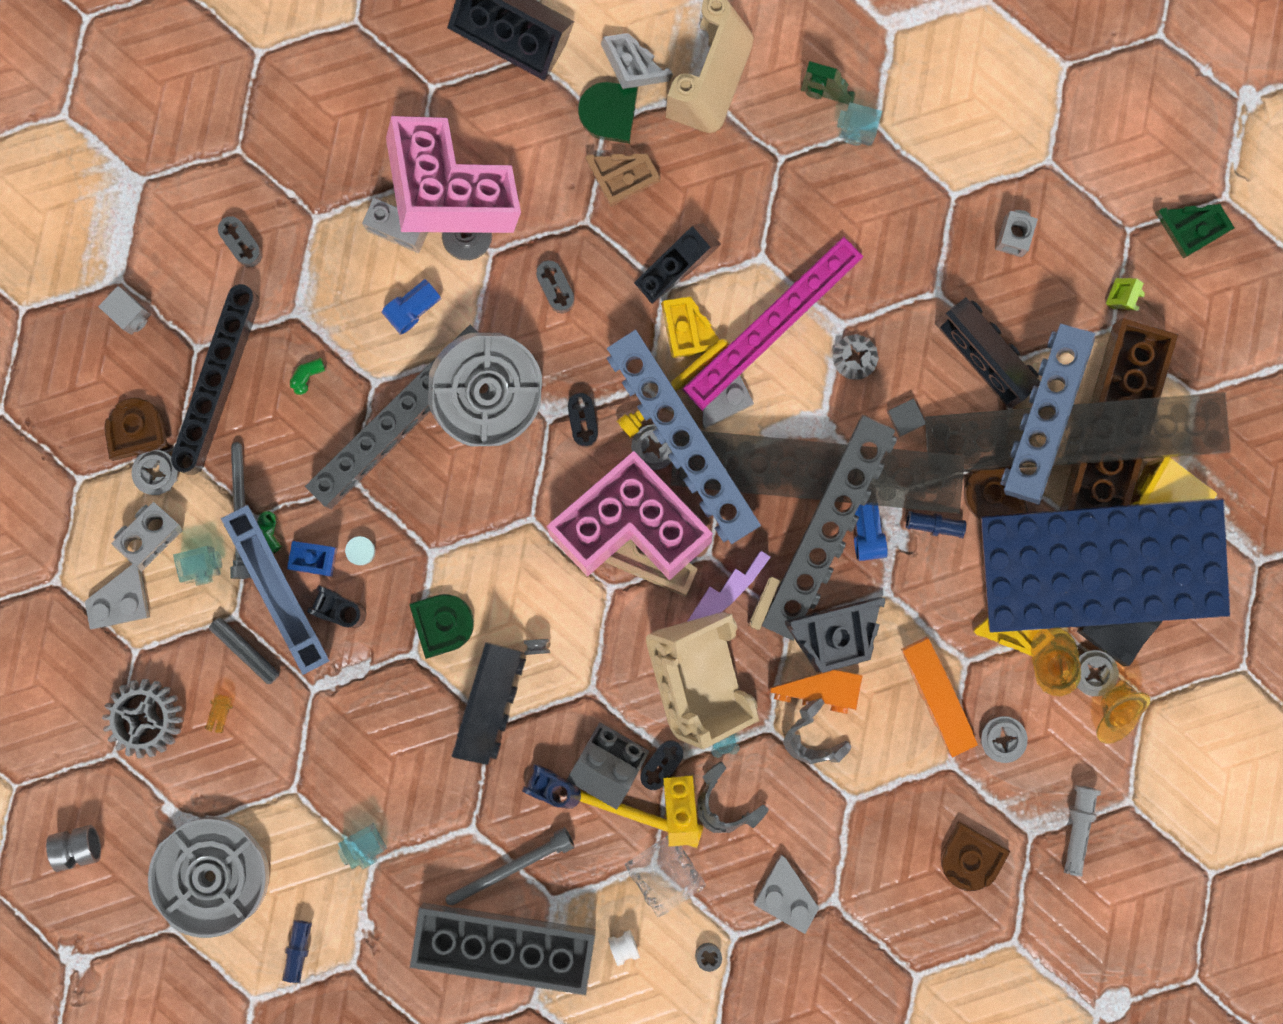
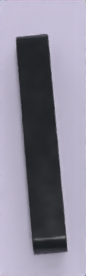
M244 284L235 285L228 292L171 456V463L174 469L187 475L198 474L204 467L259 308L260 300L258 295ZM249 294L248 303L239 306L238 299L240 296ZM235 320H240V328L236 332H229V325ZM225 347H230V356L227 359L221 360V350ZM218 373L221 374L220 384L212 387L210 383L212 376ZM211 400V410L203 414L201 411L202 404L205 401ZM201 427L203 431L202 437L197 441H193V430ZM191 454L193 456V463L190 467L184 468L182 464L183 458Z

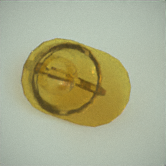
M1058 627L1040 630L1034 636L1031 643V655L1037 684L1044 692L1052 696L1061 697L1068 695L1077 688L1081 680V665L1075 640L1067 631Z
M1120 680L1111 690L1106 692L1101 698L1100 705L1103 718L1096 730L1099 741L1110 744L1126 737L1150 705L1151 698L1149 695L1137 692L1124 680Z

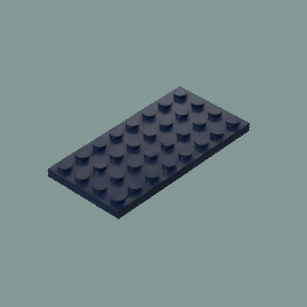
M1223 498L981 516L990 633L1230 616Z

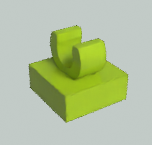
M1116 278L1106 305L1113 309L1138 311L1140 307L1136 305L1138 297H1144L1145 295L1143 290H1141L1144 283L1137 278Z

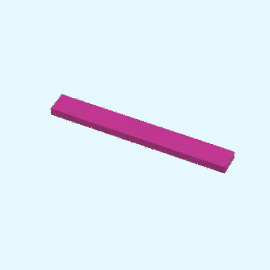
M843 237L683 388L684 393L703 411L864 256Z

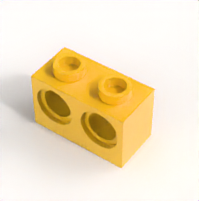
M693 776L664 778L669 846L698 844Z

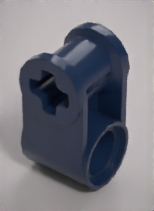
M533 765L534 772L528 785L522 788L524 793L558 808L572 809L578 805L581 799L579 787L543 766ZM566 788L568 795L566 800L562 802L560 793L562 789Z

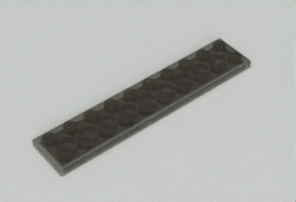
M1226 392L1073 404L1053 466L1230 453ZM1049 407L1043 408L1039 412V416L1044 420H1049L1056 414ZM1032 408L926 416L925 426L929 475L1011 469L1015 459L1010 457L1015 441H1021L1024 432L1020 430L1022 418L1025 413L1030 414ZM1034 435L1029 443L1033 447H1042L1046 443V438L1042 435ZM1026 462L1021 468L1037 466L1032 462Z
M685 431L678 432L675 436V445L679 447L686 446L690 440L689 434ZM701 431L739 492L821 500L847 444ZM861 446L860 454L866 458L874 456L877 451V447ZM892 449L891 453L885 451L881 463L885 464L877 480L872 478L868 489L872 490L865 505L960 514L965 463L964 455ZM700 455L693 456L689 462L690 469L693 471L702 470L705 466L704 457ZM673 464L671 486L688 488L683 480L687 477L686 472L682 467L676 469ZM852 469L847 475L848 481L852 484H858L864 478V473L860 469ZM709 480L705 484V489L720 491L721 484L717 480ZM841 495L836 498L835 502L851 503V499L846 495Z

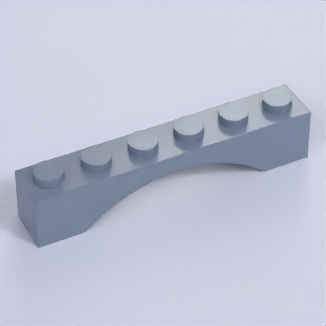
M248 505L222 517L221 521L302 675L329 662L323 647L295 598Z

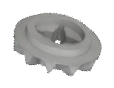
M859 334L845 336L837 343L833 351V363L836 370L842 376L853 380L869 376L875 370L879 359L877 346L868 337ZM852 348L857 353L866 351L860 358V365L855 360L845 362L851 356Z
M648 425L641 428L634 436L631 445L632 452L635 451L652 470L663 469L672 462L668 456L672 450L665 443L659 448V459L653 452L643 454L649 447V436L655 443H659L652 431L657 428L656 425Z
M154 450L139 455L132 466L134 484L140 491L149 495H161L170 491L174 483L178 481V471L172 466L171 456L161 450ZM157 465H160L159 470L165 474V477H156L153 481V475L149 474L145 469H155Z
M1090 650L1080 654L1073 663L1071 676L1076 684V688L1084 694L1103 696L1115 687L1119 671L1116 662L1110 655L1103 651ZM1089 666L1093 668L1104 666L1098 673L1100 681L1095 678L1086 680L1091 673L1088 669Z
M999 716L988 721L984 729L981 730L980 743L985 754L994 761L1000 763L1013 762L1020 758L1026 750L1028 741L1026 730L1014 718ZM1002 731L1007 736L1015 737V739L1006 742L1005 749L1001 743L992 741L1000 737V732Z

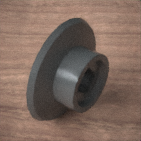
M442 232V242L447 252L453 257L466 261L474 260L482 256L489 249L492 233H471V237L463 239L461 232Z

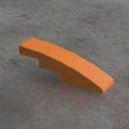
M925 637L902 648L901 651L919 694L925 701L934 725L938 728L950 756L953 758L978 746L956 693L929 638Z

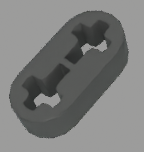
M233 216L222 219L218 225V233L235 258L246 267L258 265L262 259V250L245 225ZM229 225L237 227L235 230L240 237L236 240L231 234H227L229 232L227 228ZM243 244H245L250 250L254 249L252 251L253 257L251 259L247 258L246 256L243 257L245 255V252L241 248Z
M554 261L542 262L537 268L536 275L551 308L557 313L569 312L573 308L575 300L560 266ZM546 268H549L550 271H557L554 274L556 284L551 285L548 278H542L545 275L544 270ZM559 289L563 296H569L566 299L567 305L562 306L560 303H554L557 300L555 290Z

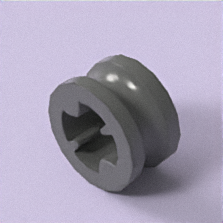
M524 640V644L527 646L524 655L550 653V649L547 648L550 640Z
M704 943L697 948L695 959L703 971L712 972L720 967L722 954L716 945ZM704 951L708 953L716 952V955L713 956L715 959L714 963L711 964L708 961L705 963L701 962V959H704L702 955Z

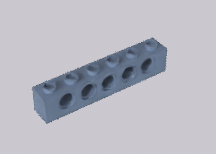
M1060 324L1058 332L1052 331L1047 347L1052 349L1049 359L1043 358L1038 375L1042 376L1039 387L1034 386L1030 395L1029 403H1033L1030 414H1024L1020 425V430L1024 431L1021 441H1015L1010 457L1015 458L1012 468H1006L1002 477L1001 485L1005 486L1004 491L1006 495L1040 505L1095 342V333ZM1063 353H1069L1074 357V360L1069 364H1061L1057 358ZM1054 380H1059L1065 384V387L1059 392H1053L1048 388V385ZM1043 408H1052L1056 412L1055 416L1049 420L1042 419L1039 416V412ZM1034 435H1042L1046 438V443L1042 447H1033L1029 441ZM1024 463H1034L1037 466L1035 473L1032 475L1022 474L1020 468Z

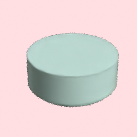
M361 536L352 538L345 548L347 559L351 563L361 566L370 563L376 552L373 542Z

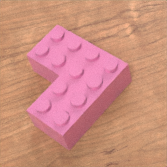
M391 116L386 141L401 232L514 233L521 210L512 165L456 164L448 118Z
M635 451L547 525L549 536L587 577L631 539L670 580L712 543L713 533Z

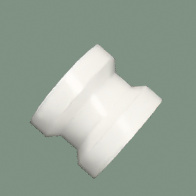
M630 930L625 931L621 937L612 936L608 938L617 966L623 965L625 960L630 958L633 960L640 958L637 945Z

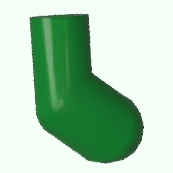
M322 358L301 364L296 368L289 380L290 388H293L295 394H305L308 391L307 381L310 376L326 371Z
M264 511L259 515L257 524L272 553L275 554L282 548V545L274 537L276 516L271 511Z

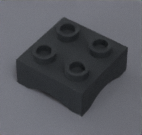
M1162 621L1081 626L1077 632L1103 652L1110 655L1122 666H1130L1145 642Z

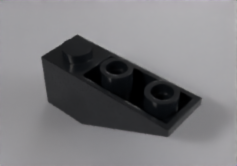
M704 223L693 225L634 284L653 304L702 264L721 243Z

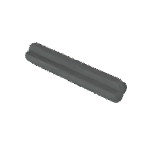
M217 618L211 623L209 630L266 684H272L279 677V672L222 618Z

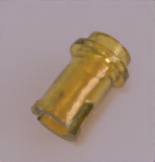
M215 694L214 699L210 700L212 707L207 724L205 725L206 730L212 732L215 720H217L215 733L224 732L229 709L233 708V704H231L232 698Z

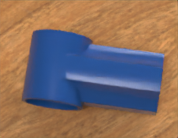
M424 279L403 297L399 296L389 302L383 308L382 314L395 330L402 335L418 323L419 317L442 298L433 286Z
M878 502L866 503L865 506L860 504L855 515L859 516L855 526L856 536L854 537L857 561L887 558V542L885 534L881 530Z

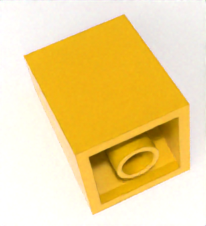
M1163 456L1146 464L1136 482L1130 505L1212 499L1216 497L1217 493L1173 459Z

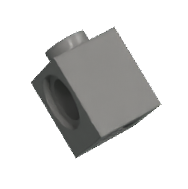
M1024 210L1010 211L1004 217L995 250L1023 257L1029 251L1038 219L1030 217L1031 214ZM1011 226L1019 227L1023 232V237L1015 236L1011 231Z
M119 286L98 306L120 328L131 335L143 329L148 322L147 318L151 315L128 292Z

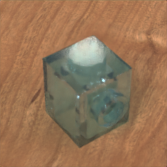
M850 102L847 110H841L836 127L841 128L839 138L845 139V142L851 145L859 146L865 144L872 146L877 134L882 111Z
M204 546L173 555L180 583L188 584L195 582L196 586L212 583V577L221 575L219 568L222 567V559L220 553L215 551L214 547Z
M374 823L338 843L340 847L338 854L345 865L349 864L351 869L359 865L362 870L378 861L375 856L387 849Z

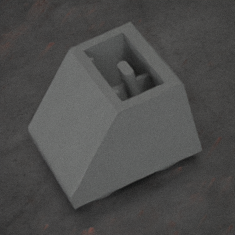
M599 722L569 774L567 781L617 810L632 786L649 750Z

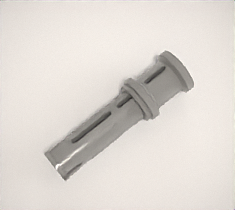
M1075 785L1074 790L1077 793L1074 809L1070 810L1073 824L1064 873L1082 877L1091 822L1097 819L1095 807L1097 796L1101 795V790Z

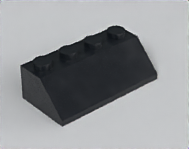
M456 0L447 28L545 81L564 50L575 21L536 0Z
M965 297L946 312L935 325L1003 403L1011 409L1024 401L1031 394L1034 386L1040 385L1039 375L1031 365H1025L1019 358L1020 353L1013 344H1007L1000 336V329L993 322H988L982 316L983 311L975 301H969Z
M485 642L452 752V758L485 765L490 764L491 759L497 760L501 748V743L497 742L499 732H505L510 715L505 714L508 703H514L518 687L513 686L516 675L522 676L526 664V659L522 658V651Z

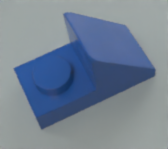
M292 541L287 569L332 577L337 548Z

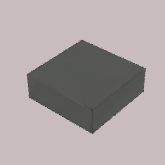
M914 398L887 411L899 437L926 424Z

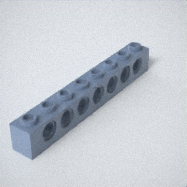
M636 329L609 346L607 350L610 356L606 359L615 372L621 370L626 378L622 381V384L630 396L636 394L641 404L637 408L647 421L651 418L657 428L652 431L660 444L667 443L672 450L668 456L676 469L682 467L686 472L687 477L683 480L692 494L698 491L703 501L699 505L708 518L713 515L719 525L715 527V530L722 541L729 540L731 544H734L761 526ZM634 359H639L643 362L642 370L636 374L630 373L628 371V364ZM649 383L657 384L659 388L657 395L653 398H647L643 394L644 387ZM664 407H670L674 410V417L669 422H661L659 420V412ZM680 431H685L690 436L689 443L683 447L676 446L674 443V436ZM700 455L704 457L705 466L702 470L693 471L690 469L689 462L693 456ZM709 480H717L721 484V490L715 496H710L705 492V484ZM725 504L734 505L737 510L735 518L729 521L724 520L720 515L722 506Z

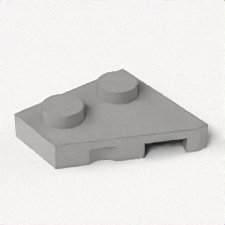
M629 33L603 37L601 46L623 89L670 81L673 75L671 70L666 68L663 71L652 61L654 55L647 49L642 48L638 41Z
M741 376L735 379L703 410L704 429L754 405Z
M780 854L753 904L805 934L819 907L786 858Z

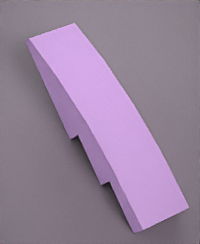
M760 551L745 574L734 569L720 592L709 587L688 621L724 611L754 581L770 559V556Z

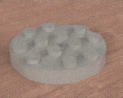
M469 333L452 341L435 359L429 373V408L440 427L455 440L468 446H500L520 436L535 419L541 406L542 374L537 361L530 351L513 338L502 333ZM487 383L489 387L488 391L486 393H480V387L483 384Z
M219 817L200 818L181 825L158 845L151 859L148 872V888L153 905L172 928L186 935L199 938L218 937L235 930L260 908L269 884V865L264 849L244 826L232 820ZM210 870L216 875L215 880L211 882L205 876L207 871Z

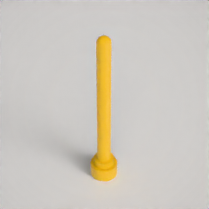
M720 339L672 380L670 384L675 392L681 389L729 346L728 341ZM637 410L634 414H624L616 422L632 438L639 432L638 428L642 426L641 422L645 418Z
M580 789V802L668 832L667 819L624 804H620L616 810ZM697 824L699 843L704 826ZM692 844L688 846L697 848L698 844Z

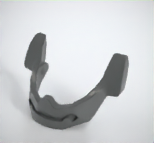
M822 698L813 700L800 709L801 718L790 728L783 741L786 750L793 758L808 764L827 760L839 763L851 750V745L848 741H844L830 749H808L801 744L800 735H795L798 729L814 721L813 717L824 705Z
M722 762L715 764L702 777L706 782V787L697 799L700 822L713 833H731L744 824L754 828L769 811L765 805H761L752 813L747 812L745 815H742L739 821L732 823L721 822L718 815L710 811L708 805L710 793L718 782L717 780L726 770V766Z

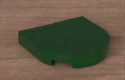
M601 82L589 87L581 96L578 105L579 120L585 130L591 136L598 139L630 144L638 87L623 89L621 84L612 82Z
M441 594L409 604L425 659L457 650L470 639L474 630V616L469 605L461 598L454 595Z

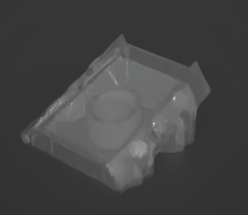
M668 835L625 863L630 876L657 917L666 915L696 893L701 892L706 886L682 846H669Z

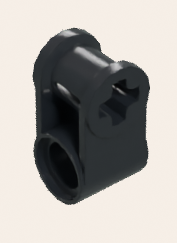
M318 585L317 590L319 593L313 606L308 608V613L347 628H357L363 625L367 615L362 605L343 597L331 589ZM353 607L356 610L357 616L353 622L349 623L345 619V612L348 608Z

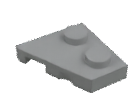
M133 564L85 601L90 629L150 618L142 572Z

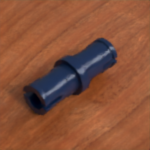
M909 511L906 517L905 526L907 529L930 532L932 536L943 534L963 538L966 532L965 520L945 518L938 513L928 515Z
M293 920L289 946L285 948L287 957L282 981L301 983L305 957L309 954L307 946L312 926L311 922Z

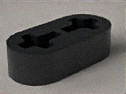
M577 393L568 401L572 436L578 446L588 448L593 446L598 439L592 399L588 395ZM578 399H582L584 404H589V407L584 408L585 418H580L578 410L572 409V406L577 405ZM585 422L588 431H593V435L589 436V441L584 442L582 437H577V434L582 432L581 423Z
M674 740L664 741L643 767L640 779L645 788L649 790L660 789L664 785V778H670L681 763L684 751L678 742ZM673 746L677 747L676 754L678 758L676 760L670 758L664 765L661 762L666 755L663 749L665 747L669 749ZM658 765H660L662 770L659 772L658 777L661 781L659 783L653 781L649 784L646 772L648 770L654 772Z

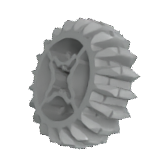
M143 679L140 684L137 680L130 681L129 687L126 685L119 687L121 694L112 693L110 695L115 704H105V708L110 710L111 713L102 717L103 720H110V725L105 726L103 730L112 731L113 734L109 736L108 741L114 742L118 740L115 747L117 751L126 747V756H132L136 752L137 758H144L146 753L149 757L156 756L157 750L161 753L167 750L165 743L169 745L175 743V739L171 734L181 733V729L175 727V723H182L184 720L182 717H176V712L182 711L183 708L182 706H173L178 697L177 695L167 697L171 690L169 687H164L160 690L161 683L158 681H154L150 685L149 679ZM140 694L147 695L145 701L141 702L137 709L126 707L134 697ZM157 703L163 711L164 719H161L156 714ZM145 713L144 717H147V721L151 723L141 724L142 720H139L137 714ZM123 718L130 724L129 733H127L124 727ZM149 728L161 730L152 741L148 743L140 742L141 737L146 734Z

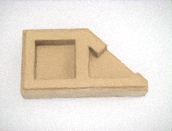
M773 577L768 579L748 622L749 627L760 630L781 582L780 580Z

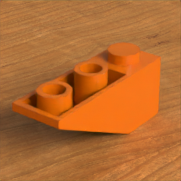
M831 670L769 687L768 692L775 694V700L791 703L792 697L803 699L802 705L822 698L824 704L831 705L830 711L848 714V709L856 710L863 676Z

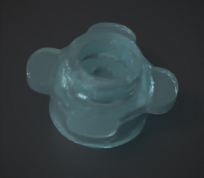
M736 733L725 738L727 741L725 745L721 744V741L713 744L712 755L720 758L723 754L727 753L737 754L740 747L735 740Z

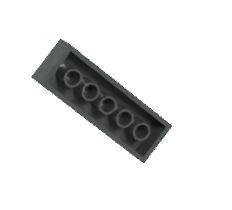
M423 903L418 912L410 968L586 995L596 929Z

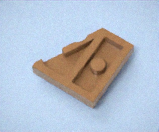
M648 154L585 156V160L610 207L660 182V177Z

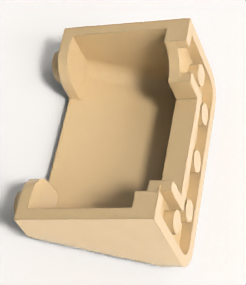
M703 0L701 9L703 18L700 23V29L708 33V46L710 50L699 77L686 73L680 74L672 82L667 95L666 118L707 133L716 132L722 127L753 44L752 32L728 0Z
M725 612L659 629L646 636L648 652L669 727L676 738L703 750L759 721L755 698L739 690L727 645V641L734 639L736 636L737 624L732 614Z

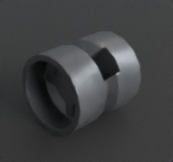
M88 825L73 829L71 834L68 831L49 835L46 842V851L50 866L55 872L72 869L76 864L84 866L99 862L101 858V843L95 827Z

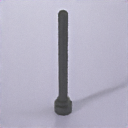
M234 442L231 445L233 509L237 511L245 507L243 447L241 443ZM235 548L236 560L233 561V566L230 567V579H249L251 576Z
M565 827L554 832V836L550 837L551 841L447 895L446 903L453 906L555 851L557 853H566L574 849L575 845L569 832Z

